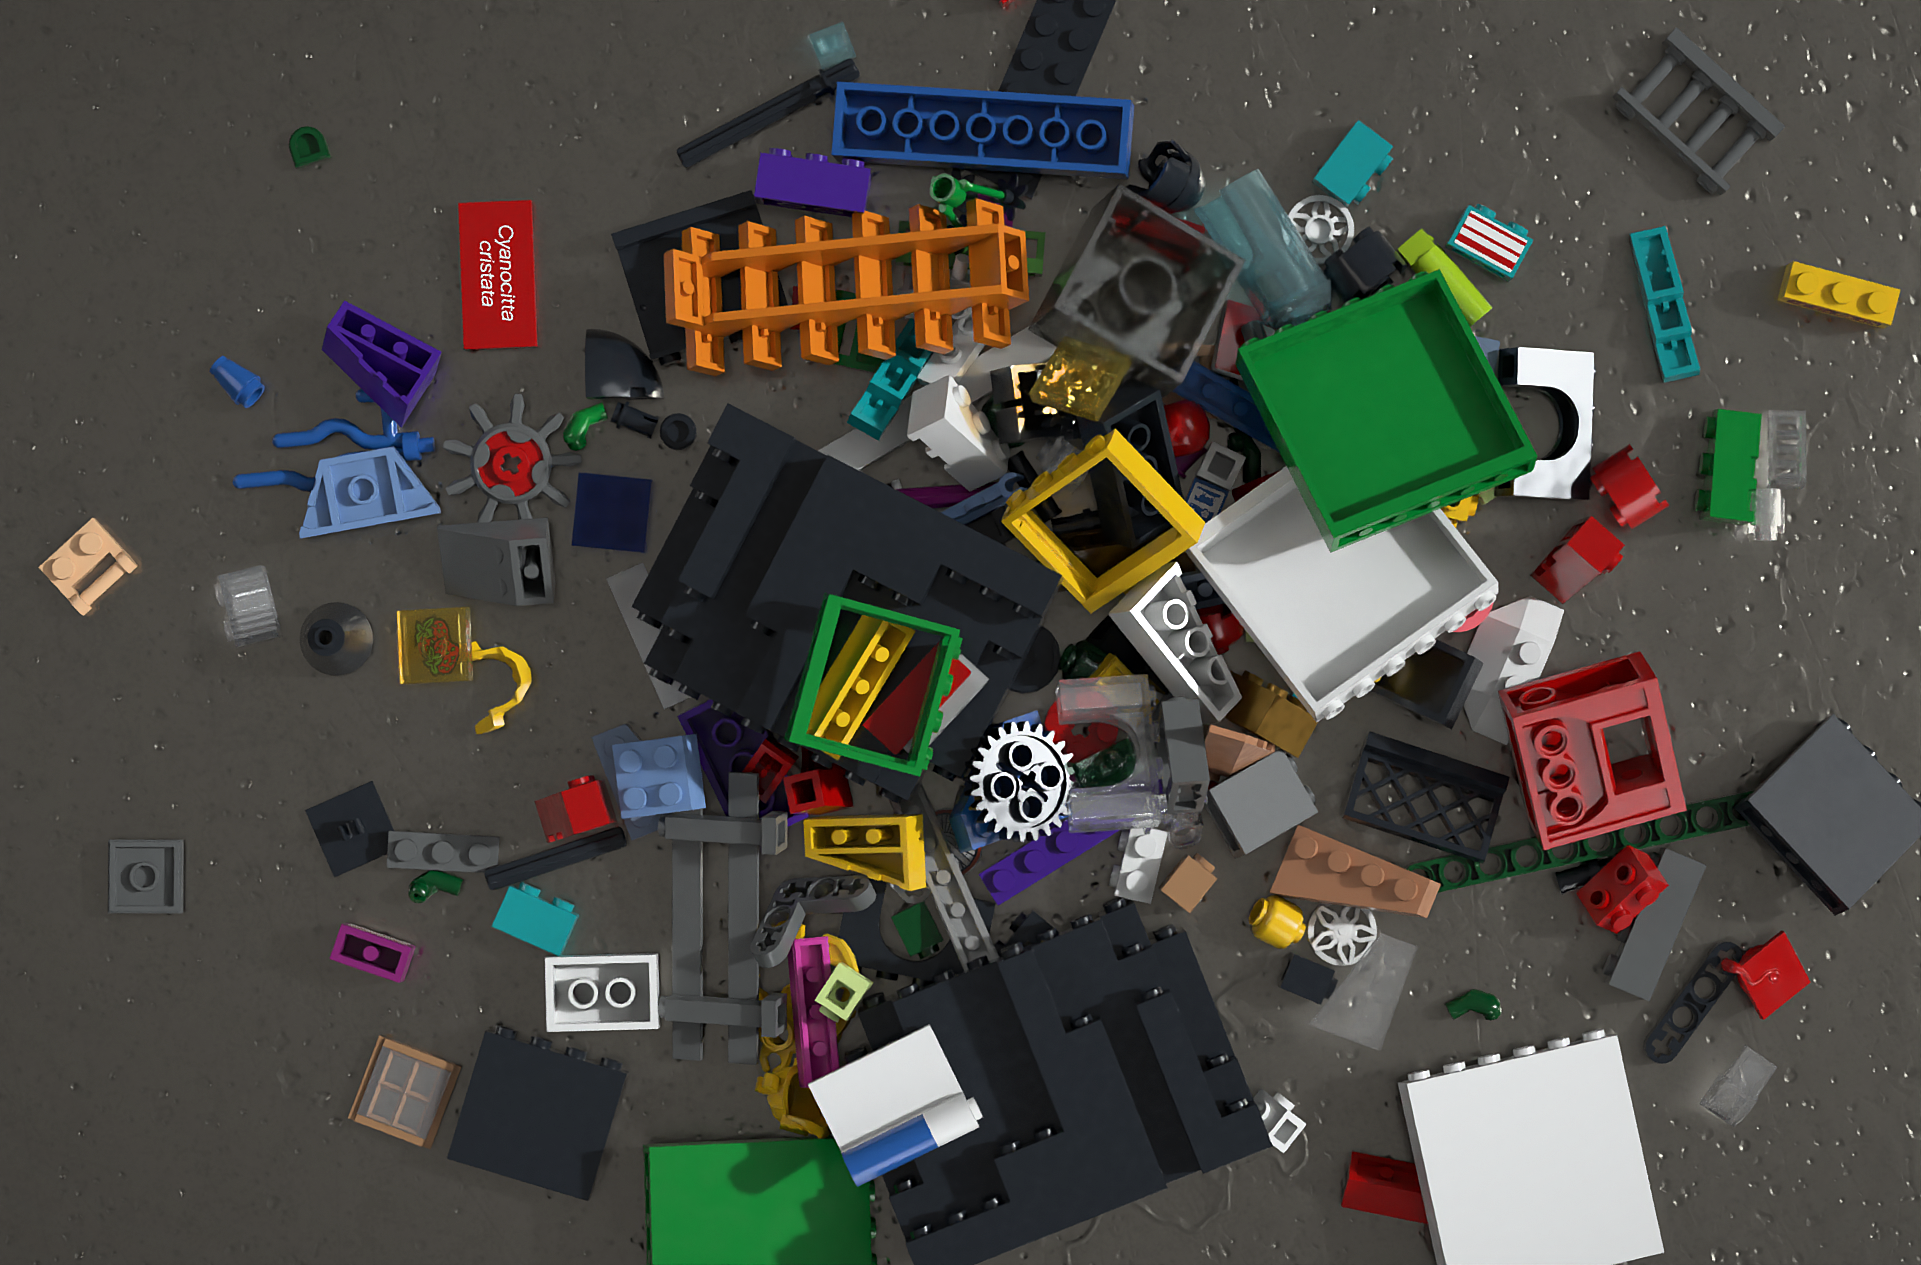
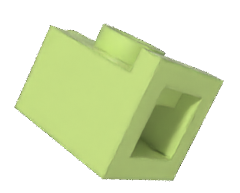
M838 963L815 999L816 1002L822 1005L819 1011L835 1022H838L840 1018L845 1021L849 1020L874 982L845 963ZM841 987L847 988L850 992V997L845 1002L840 1001L837 997V991Z

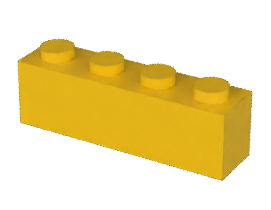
M862 615L820 684L807 733L848 744L916 631L906 626ZM822 751L836 760H839L841 755Z

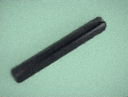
M618 826L487 869L484 872L489 889L494 891L627 846V840L623 829Z

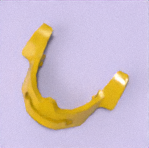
M474 641L462 645V653L458 664L481 659H495L505 662L512 669L513 680L517 683V688L514 691L515 694L511 700L504 705L488 710L489 715L474 726L476 734H483L504 726V713L521 702L531 684L532 677L530 668L522 656L505 647L483 650Z

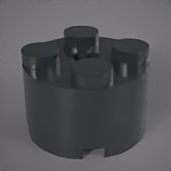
M1370 226L1362 230L1353 239L1355 244L1346 252L1339 249L1324 262L1327 267L1323 270L1322 278L1343 303L1354 298H1361L1362 300L1375 295L1380 288L1391 285L1394 282L1389 276L1396 269L1402 274L1408 266L1380 231L1374 232Z

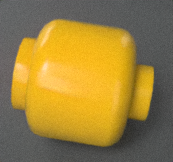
M1270 895L1266 899H1259L1250 912L1249 924L1252 925L1251 931L1253 935L1277 949H1284L1292 942H1299L1305 932L1306 925L1302 923L1303 911L1301 908L1278 895Z

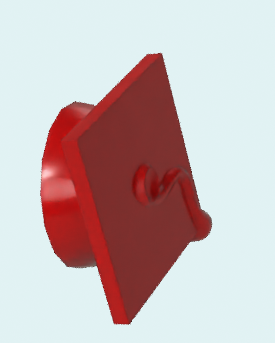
M1782 930L1765 944L1750 948L1742 956L1739 963L1728 958L1721 962L1724 971L1737 974L1740 987L1748 994L1762 1020H1765L1810 983L1786 933Z

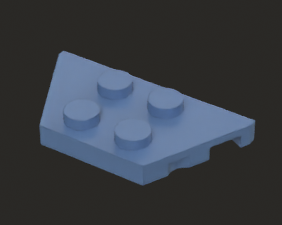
M393 446L320 460L315 475L316 480L309 496L307 512L299 535L300 538L438 514L441 513V510Z

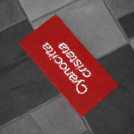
M533 201L458 203L464 350L538 347Z

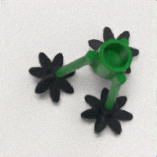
M953 168L951 175L944 173L933 176L931 179L930 195L935 201L940 203L939 211L946 215L952 225L947 226V229L967 227V216L962 214L958 219L953 212V208L957 207L961 212L966 213L965 198L975 199L979 196L978 194L989 196L992 202L1000 203L999 205L1003 206L1004 214L1006 213L1009 221L1015 219L1016 208L1021 210L1026 208L1025 202L1019 197L1027 192L1028 186H1018L1019 177L1017 174L1011 176L1009 183L1004 179H999V190L973 184L975 180V175L973 174L961 179V172L958 168ZM965 248L954 252L955 255L962 254Z

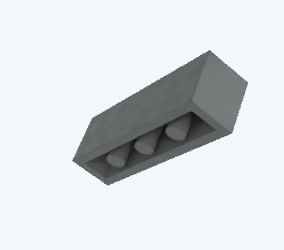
M1662 847L1659 853L1653 852L1650 858L1669 886L1659 894L1655 902L1647 905L1627 928L1618 933L1617 940L1621 941L1616 955H1609L1602 974L1607 976L1604 983L1649 1002L1707 866Z

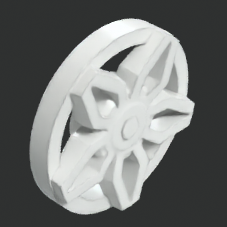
M1324 195L1310 196L1298 202L1290 211L1285 224V237L1288 246L1298 258L1311 264H1324L1325 260L1332 255L1324 247L1325 243H1332L1334 252L1339 250L1338 242L1333 235L1340 236L1348 231L1345 244L1341 248L1343 252L1348 250L1354 236V223L1348 209L1340 201ZM1315 202L1311 210L1312 217L1308 214L1297 213L1303 206ZM1320 202H1323L1325 215H1317ZM1329 204L1338 208L1344 217L1334 216L1330 219L1331 211ZM1293 218L1304 219L1307 222L1305 227L1299 226L1293 221ZM1334 223H1347V226L1335 230ZM1291 226L1298 232L1305 233L1299 238L1297 245H1295L1292 238ZM1308 239L1312 243L1311 247L1303 252L1300 251L1303 242ZM1319 245L1320 251L1326 257L1314 258L1308 256V254L1313 252L1316 246Z
M1321 903L1313 911L1308 922V939L1314 952L1324 961L1339 966L1352 965L1364 959L1372 950L1377 936V926L1371 911L1361 908L1368 918L1370 927L1364 924H1355L1359 920L1360 909L1355 908L1354 917L1350 919L1346 917V913L1351 907L1345 906L1338 917L1336 911L1328 908L1332 904ZM1324 911L1332 915L1334 919L1327 923L1321 912ZM1318 918L1321 925L1326 927L1327 930L1321 931L1314 938V925ZM1357 930L1367 931L1370 933V936L1359 938L1357 937ZM1324 936H1328L1331 940L1329 944L1317 945ZM1353 941L1357 943L1368 942L1364 950L1355 956L1356 947ZM1336 944V952L1340 959L1331 958L1322 951L1332 949ZM1349 945V959H1346L1342 952V946Z

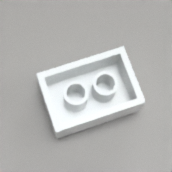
M659 953L545 957L547 1032L658 1029L661 1026L658 1013L660 1000Z

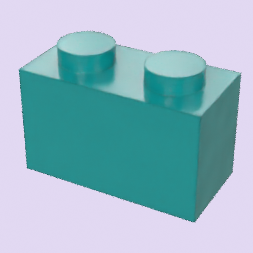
M1358 120L1314 177L1312 183L1330 197L1340 201L1346 208L1352 201L1359 205L1371 189L1366 182L1375 172L1381 176L1393 160L1388 155L1393 146Z
M520 882L519 887L509 886L491 927L552 954L561 956L580 915L572 911L575 905L558 897H554L552 902L539 897L541 890L524 882Z

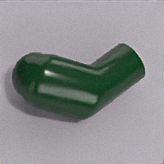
M1243 432L1230 433L1227 437L1228 449L1234 452L1240 451L1241 455L1246 457L1243 463V482L1248 483L1260 478L1261 451L1256 443Z
M428 870L412 880L409 885L408 896L414 903H423L438 891L458 896L463 879L437 870Z
M1471 989L1445 1004L1453 1020L1469 1011L1483 1014L1485 1019L1489 1021L1496 1020L1502 1013L1500 1000L1495 995L1477 989Z

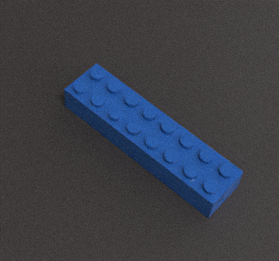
M837 82L831 155L837 161L855 159L865 163L1129 179L1134 105L1131 100Z

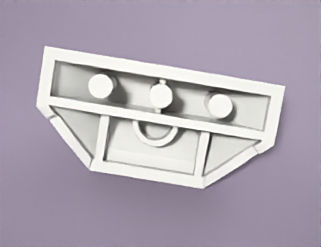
M1528 596L1491 611L1486 619L1479 624L1467 654L1476 657L1484 664L1463 706L1472 731L1502 744H1508L1509 737L1498 691L1539 679L1554 645L1564 613L1563 609Z

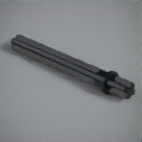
M848 58L825 71L821 68L818 70L820 74L679 147L676 151L682 165L685 168H689L829 93L831 96L835 95L834 91L837 90V82H852L860 77V72L855 62Z

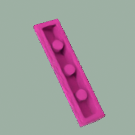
M828 936L794 939L787 955L799 1086L802 1088H809L808 1083L840 1068L836 1022L819 1011L822 1005L815 1001L831 976Z

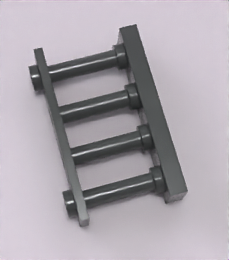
M1676 27L1662 42L1667 47L1665 50L1666 55L1631 94L1621 87L1613 96L1618 101L1615 106L1628 119L1632 120L1635 117L1696 172L1699 175L1696 180L1705 190L1711 194L1716 191L1722 195L1731 187L1723 179L1727 172L1758 139L1763 140L1765 137L1771 141L1784 129L1785 125ZM1684 63L1694 72L1692 75L1693 80L1667 109L1656 118L1641 103L1676 65L1681 66ZM1712 88L1721 97L1719 100L1720 105L1693 135L1683 143L1668 128L1704 89L1709 90ZM1739 113L1748 121L1746 124L1748 129L1711 168L1695 153L1731 114L1736 115Z

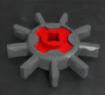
M515 393L511 400L509 423H502L496 426L490 422L485 410L475 403L470 406L471 417L479 425L483 435L475 445H468L459 440L444 441L442 448L451 454L463 455L471 459V474L465 478L454 480L445 488L448 495L461 494L470 487L478 486L487 496V501L479 512L477 523L490 522L499 503L515 504L518 520L533 519L528 507V500L535 497L538 493L546 495L554 504L566 508L570 502L569 498L563 491L555 488L548 482L551 470L555 466H574L581 463L582 459L581 454L573 452L563 454H551L545 440L550 433L560 427L564 419L560 412L548 417L542 427L534 430L522 424V413L525 407L523 394ZM508 453L512 458L519 456L521 462L517 465L518 471L516 473H513L511 469L504 470L502 468V464L506 461L504 456Z

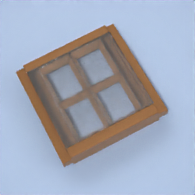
M379 1035L348 1119L421 1147L431 1149L462 1066Z

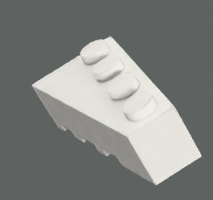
M1166 563L1139 581L1108 615L1174 697H1185L1188 700L1199 699L1202 724L1218 723L1238 703L1242 696L1223 656L1217 654L1210 638L1213 635L1208 625L1202 623L1194 605L1197 602L1191 590H1186L1180 577L1183 573L1178 563Z

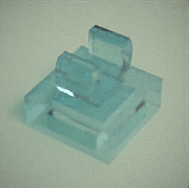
M843 22L809 34L822 70L831 68L848 58H857Z

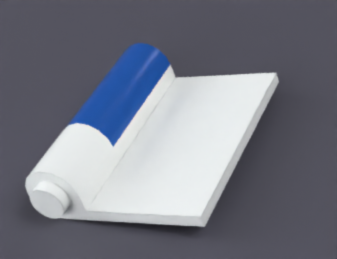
M930 1024L808 1083L857 1187L979 1128L977 1120L983 1118L974 1097L966 1099Z

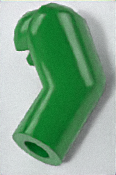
M603 402L576 411L571 415L563 432V440L567 443L569 449L573 451L583 449L587 444L585 435L589 426L608 419Z

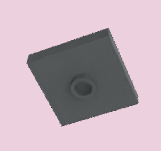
M109 839L108 913H183L184 840Z

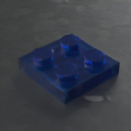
M579 472L571 546L646 553L653 480Z

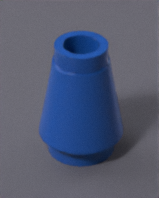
M225 356L218 358L210 368V373L236 405L241 404L248 408L264 392L265 386L260 382L261 378L227 359Z

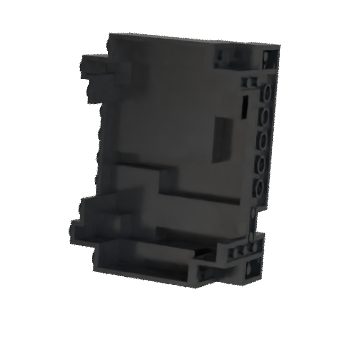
M727 403L707 442L710 447L690 484L693 489L632 605V608L640 611L636 618L658 629L664 624L644 662L645 665L651 667L649 675L666 684L672 685L674 680L681 683L678 691L696 700L699 699L701 694L712 699L714 702L711 708L728 717H731L735 711L744 717L741 722L742 725L763 735L766 729L780 735L777 740L780 744L796 752L802 746L813 752L811 760L829 769L835 763L846 769L844 777L861 786L864 785L866 780L882 787L878 794L900 804L903 798L908 801L912 800L927 770L922 769L921 776L919 777L844 756L836 760L821 750L792 743L784 739L824 592L960 629L959 637L963 638L960 654L964 655L989 678V681L928 746L933 748L932 759L929 760L928 767L930 763L935 764L932 771L950 781H954L956 776L963 778L969 770L965 762L973 761L975 758L971 748L982 745L980 737L987 735L1045 623L1043 618L1064 580L1063 576L840 460L796 440L795 437ZM843 609L840 610L821 683L862 614ZM913 629L916 631L848 743L849 745L907 760L909 755L907 751L902 749L898 754H893L863 724L940 641L941 636Z
M1118 897L1102 904L1104 910L1098 912L1099 918L1093 920L1091 914L1082 916L1070 922L1072 928L1061 933H1058L1056 928L1047 930L1036 935L1038 942L1023 947L1022 942L1009 945L1001 949L1003 955L991 961L988 960L987 955L966 963L968 970L955 975L952 969L941 972L931 977L933 984L919 989L918 984L914 983L897 990L898 997L895 999L893 994L885 997L883 991L862 999L863 1006L858 1008V1016L872 1050L867 1052L866 1047L863 1046L846 1053L845 1061L840 1063V1067L930 1024L966 1099L974 1097L983 1118L977 1120L979 1128L882 1175L889 1192L890 1202L905 1237V1244L914 1265H976L1167 1189V1183L1200 1170L1203 1174L1273 1146L1183 927L1176 929L1174 924L1161 927L1153 931L1155 938L1149 940L1135 903L1132 900L1125 902L1123 897Z

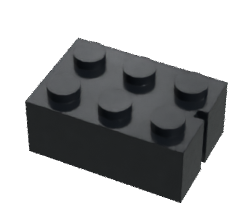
M1107 357L1078 359L1079 364L1086 362L1091 364L1090 373L1101 372V377L1098 380L1099 385L1108 384L1109 387L1102 394L1112 389ZM1054 362L1013 365L990 371L994 404H1001V410L995 411L999 444L1064 438V436L1053 437V427H1041L1045 417L1034 414V411L1040 408V402L1032 400V396L1040 394V389L1034 385L1035 381L1044 380L1045 378L1041 371L1053 368L1052 363ZM1068 375L1064 376V377L1059 381V383L1062 384L1063 381L1066 380V379H1069L1070 376H1068ZM1074 420V421H1073V424H1077V423H1078L1077 420Z
M1435 639V644L1429 650L1422 654L1415 652L1405 659V665L1398 672L1391 676L1384 674L1378 682H1375L1371 692L1452 730L1484 663L1472 655Z

